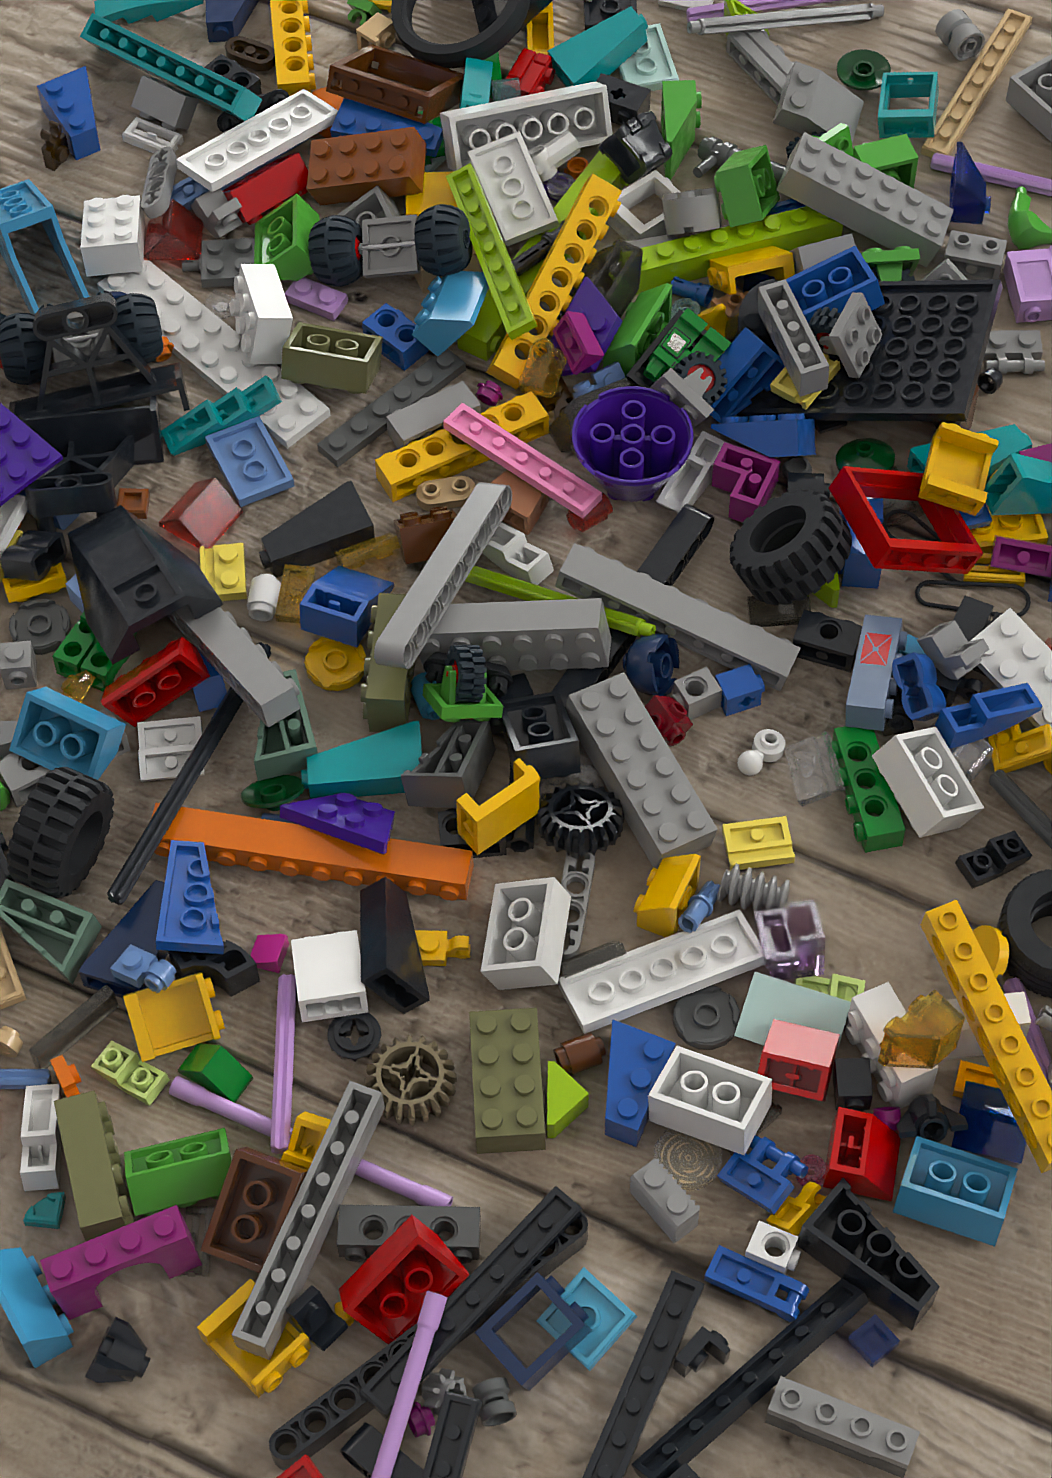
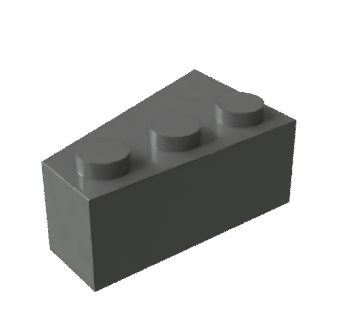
M461 719L459 722L454 723L436 741L437 747L430 754L423 753L418 758L420 764L412 771L406 770L401 774L408 806L457 809L456 800L465 793H468L472 799L474 798L496 751L489 721Z

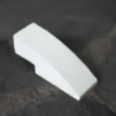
M702 431L692 447L685 464L668 480L656 502L677 514L685 504L693 505L712 482L713 463L725 441Z
M500 523L482 552L488 559L512 577L535 585L541 583L554 571L547 552L527 543L524 533L503 523Z
M60 1084L26 1086L21 1127L23 1148L20 1167L24 1191L59 1189L61 1134L54 1101L61 1099Z

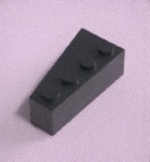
M842 1178L802 1225L797 1246L837 1276L864 1291L867 1298L910 1330H913L933 1305L940 1286L910 1252H905L895 1241L896 1236L888 1227H882L871 1214L872 1209L864 1200L859 1201L851 1192V1186Z

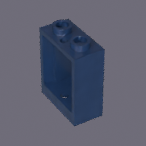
M538 1272L475 1332L519 1384L529 1391L592 1331L585 1323L589 1318L588 1314L575 1301L569 1305L561 1296L566 1290L552 1275L546 1279ZM542 1290L572 1325L527 1367L497 1331Z

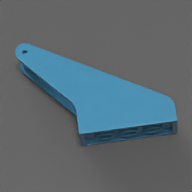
M30 179L0 189V253L30 314L35 315L39 308L8 233L41 222L79 299L90 296L65 242L53 205Z

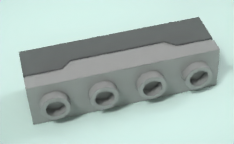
M780 1376L771 1399L765 1421L767 1424L900 1478L905 1476L920 1434L917 1430Z

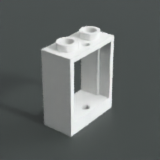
M655 170L622 190L617 200L621 202V205L613 218L609 216L606 223L626 241L667 235L664 213L644 225L628 209L654 193L662 200V194L680 193V191L673 186L667 177H663Z

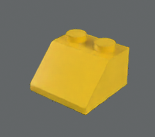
M688 854L666 857L662 859L658 869L652 868L646 884L649 888L645 895H639L634 906V912L637 913V927L665 938L677 933L680 927L678 918L687 909L689 899L695 895L698 889L700 855Z

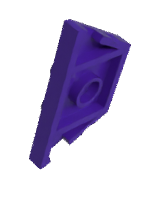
M585 277L567 311L579 312L585 315L605 355L623 321L599 292L595 284L588 277ZM554 335L535 368L534 375L539 379H546V375L557 373L561 376L573 375ZM603 357L581 373L596 372Z
M339 793L283 804L280 806L279 818L385 854L394 825L395 811L383 808L379 803L357 799L349 793Z

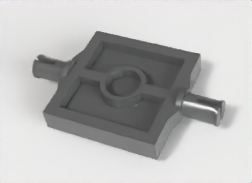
M255 238L202 241V252L199 260H182V271H199L202 288L234 286V278L239 276L240 265L254 264Z

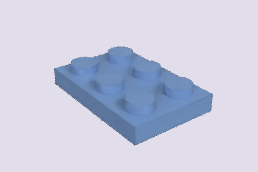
M260 416L205 436L206 444L239 507L295 486L294 479Z

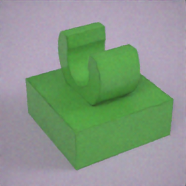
M347 1V4L353 9L348 14V20L353 24L359 16H362L359 24L361 26L377 12L382 13L371 1Z

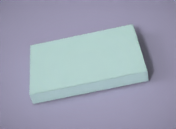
M659 23L648 25V29H646L648 41L618 67L621 80L651 89V91L661 90L662 81L679 80Z
M754 971L734 1036L764 1046L772 1021L776 1019L840 1034L839 1047L851 1002Z

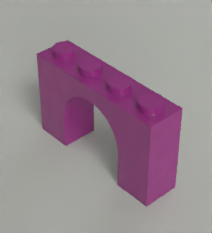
M177 1205L40 1260L50 1293L69 1320L103 1307L96 1287L105 1278L124 1268L143 1263H156L164 1268L169 1279L203 1266L192 1234Z

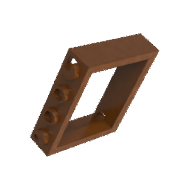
M370 44L330 65L326 92L426 124L439 116L441 112H446L459 104L464 74ZM372 61L379 63L378 69L372 67ZM368 73H373V74H376V75H379V76H382V77H385V78H388V79H391V80H394V81H398V82H401V83H404V84H407V85H410V86H413V87H416V88H419V89H422V90H425V91H428V92H424V91H421V90H418V89H415V88H411V87H408V86H405V85H402V84H399V83H396V82H393V81H390V80H387V79H384V78H381V77H378V76H374V75H371V74H368ZM419 106L423 109V115L418 114Z

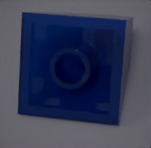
M957 142L950 179L949 207L954 209L950 222L982 224L984 213H990L991 196H986L987 184L963 142Z
M966 1081L959 1114L965 1116L968 1122V1130L954 1131L951 1147L1016 1165L1022 1164L1027 1142L1001 1089Z

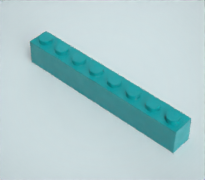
M94 13L89 17L80 35L81 38L96 48L242 121L254 117L262 101L260 97L247 88Z

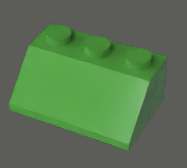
M298 194L255 223L254 264H274L280 280L299 281L304 276L313 273L310 265L311 261L309 260L308 239L311 228L319 221V214Z
M666 283L643 291L634 303L630 302L625 318L603 357V368L614 362H619L626 377L628 372L671 320V284Z
M221 1128L124 1152L125 1177L135 1216L141 1214L150 1216L175 1205L180 1208L189 1207L196 1204L198 1200L210 1197L218 1199L232 1161L226 1129Z

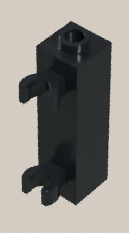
M965 595L953 620L956 621L967 641H971L990 625L994 606ZM936 668V685L944 694L946 707H952L957 694L970 702L973 694L981 693L983 682L980 680L966 679V674L958 680H953L944 676Z

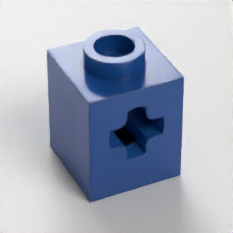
M750 664L715 675V680L722 689L721 708L725 716L761 705L762 692L765 691L764 682L760 674L755 675Z

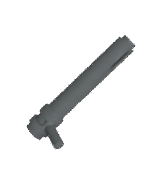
M705 137L700 142L697 154L702 159V162L693 169V174L700 178L713 166L720 168L734 152L742 150L738 149L736 144L730 142L723 143L717 137ZM771 161L778 187L786 166Z

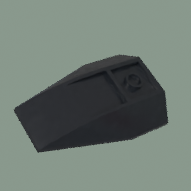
M122 505L67 533L86 622L112 665L140 650L133 635L134 633L185 605L195 619L223 605L222 600L196 562Z

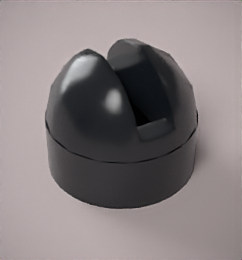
M989 368L979 374L977 384L983 392L992 394L1001 387L1003 376L995 368Z

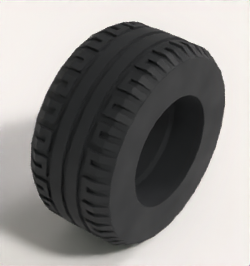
M1045 869L1044 871L1041 870L1026 876L1012 888L1003 904L997 928L1002 931V936H1005L1009 943V959L1006 968L1008 974L1013 976V978H1019L1027 990L1035 994H1041L1043 997L1052 998V948L1044 944L1037 937L1031 925L1040 918L1052 916V870Z

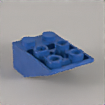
M805 413L778 414V421H776V415L749 416V422L748 416L722 417L721 424H711V429L768 457L816 455L815 420L805 419Z
M337 566L312 583L300 602L301 630L358 647L372 624V605H377L379 593H391L394 588V582Z

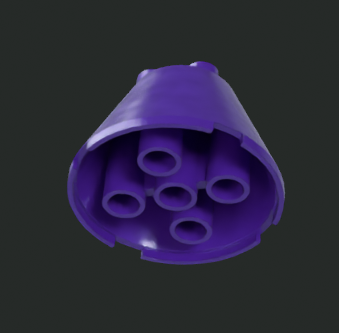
M618 387L598 394V399L591 402L588 406L585 404L580 409L573 423L572 444L578 460L607 491L609 498L626 502L649 501L654 497L655 492L688 459L693 446V427L683 407L679 408L671 402L670 396L646 387Z

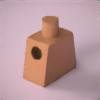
M506 470L491 482L509 485L512 490L511 506L502 521L529 535L548 504L549 496L509 470Z

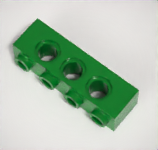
M846 726L834 728L833 739L828 742V749L831 760H836L839 767L836 769L838 784L840 787H845L846 790L845 806L847 813L854 816L853 832L856 841H861L865 853L902 846L905 826L897 801L872 757L880 749L874 730ZM851 759H859L861 762H855ZM859 786H868L870 789H863ZM868 813H876L879 816H871Z

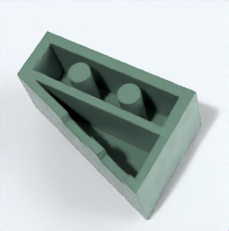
M296 669L284 671L283 674L286 679L292 678L300 691L297 699L301 709L270 727H267L260 719L257 733V749L254 756L258 781L307 770V757L317 754V747Z
M8 879L5 880L0 889V920L73 985L102 928L94 914Z

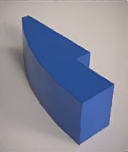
M1024 683L973 694L970 703L943 708L935 726L948 748L951 749L1006 730L1041 711L1043 706L1030 685Z

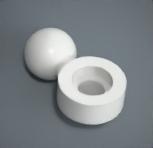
M771 729L759 731L754 737L752 750L745 751L739 756L737 763L739 770L745 775L752 776L760 772L763 761L775 762L779 760L785 748L784 737L779 732Z

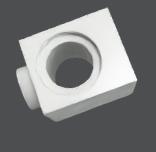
M759 1221L746 1249L745 1257L786 1275L788 1269L794 1272L801 1255V1251L796 1250L799 1237ZM777 1247L783 1252V1255L779 1257L770 1256L766 1249Z

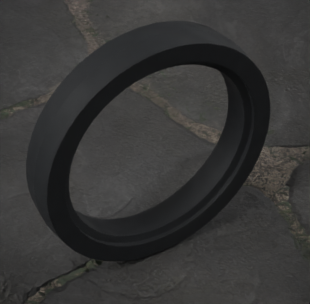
M392 0L391 17L399 40L414 58L448 69L465 67L466 57L485 60L507 45L521 28L529 10L530 0H507L501 14L487 29L470 39L452 44L432 43L414 32L412 13L417 0Z

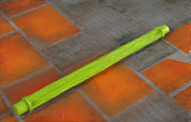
M475 565L465 579L466 582L525 601L579 599ZM604 607L610 628L638 637L655 634L656 625L647 623L645 619Z

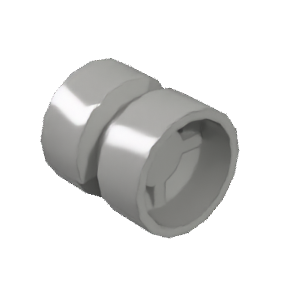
M955 9L945 14L936 26L935 32L937 36L948 46L950 52L959 61H966L974 57L985 43L984 34L961 9Z

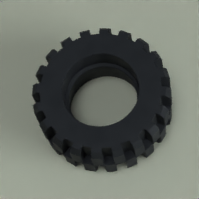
M798 489L795 493L789 491L783 493L779 498L774 497L768 500L766 505L763 507L759 506L754 510V514L750 518L747 517L742 522V528L737 529L734 534V541L730 545V564L752 595L761 602L771 605H778L779 603L787 605L792 604L794 600L801 601L806 599V596L813 592L815 594L821 590L820 587L826 582L829 584L834 579V574L837 571L840 572L844 567V560L848 559L852 546L851 530L829 498L813 490Z
M69 767L54 768V770L47 772L45 778H41L37 783V787L29 794L25 806H22L18 821L15 822L12 830L13 835L9 840V853L6 860L8 862L7 869L16 882L53 898L69 896L72 894V891L77 890L82 880H85L91 867L95 865L98 859L97 856L105 844V837L109 833L110 821L114 813L112 809L114 798L109 786Z

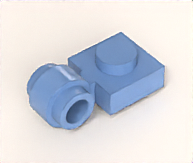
M614 362L591 374L594 384H590L589 380H585L574 385V392L572 394L577 405L580 404L583 407L585 404L588 406L591 402L595 401L598 393L600 394L618 387H626L629 384L619 362Z
M131 944L110 968L114 977L138 988L145 983L150 990L156 993L166 990L175 980L174 974L176 973L175 967L170 962L164 959L158 961L157 956Z

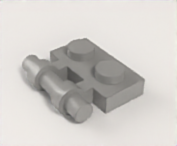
M1040 330L991 331L983 358L985 370L995 368L1002 375H1006L1007 372H1022L1023 375H1028L1036 371H1044L1045 361L1041 360L1043 350Z

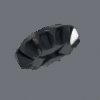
M370 1013L335 1017L330 1023L327 1032L331 1051L338 1054L341 1059L348 1058L354 1062L359 1058H369L370 1054L376 1048H379L382 1036L378 1021ZM354 1025H356L359 1035L364 1036L358 1038L356 1046H353L350 1038H345L346 1036H351Z

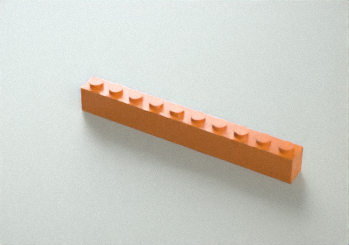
M155 803L152 817L156 812L157 808L159 807L160 803ZM181 807L154 852L159 856L169 857L171 840L204 842L207 861L218 862L223 866L240 865L247 866L255 871H279L287 876H296L298 874L312 876L320 881L338 880L352 886H359L361 884L371 885L386 876L403 891H408L413 895L422 896L429 894L440 896L450 901L467 899L474 867L473 851L390 838L387 852L381 854L299 824Z

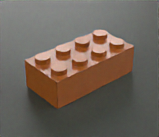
M415 127L311 140L307 191L320 206L357 201L376 186H379L389 197L423 193L427 143Z

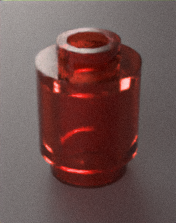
M602 492V500L583 519L568 509L566 514L567 521L574 530L578 529L580 532H585L608 519V515L613 513V507L609 498Z

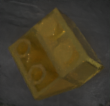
M935 989L926 997L923 995L918 996L909 1005L908 1012L903 1017L895 1016L884 1027V1037L880 1043L881 1050L878 1062L886 1067L933 1069L957 1048L965 1017Z

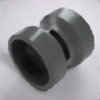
M491 1378L473 1387L474 1398L482 1401L479 1415L483 1426L500 1425L516 1417L515 1405L508 1397L510 1388L506 1378Z

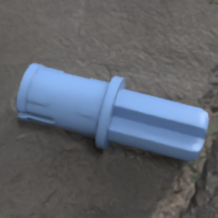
M708 881L697 895L691 896L687 909L678 918V924L682 930L688 933L695 932L702 920L711 915L713 905L717 900L719 884Z

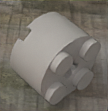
M716 187L662 194L667 235L705 231L722 227L719 194Z

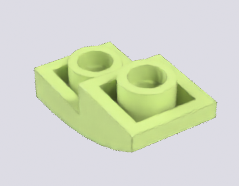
M112 1040L91 1065V1068L103 1078L148 1106L154 1102L170 1081L165 1072L146 1062H142L137 1053Z

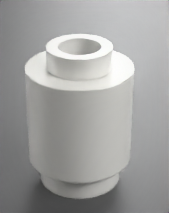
M260 574L251 580L247 609L251 618L258 621H270L273 615L277 613L282 585L275 576Z

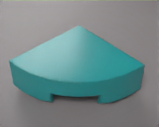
M65 1192L50 1193L34 1206H31L23 1220L25 1226L60 1229L66 1200Z

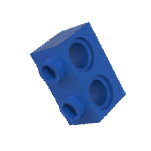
M387 303L362 322L363 333L381 336L382 355L404 371L429 351L426 346L412 336L416 324L406 318L401 310L394 309Z

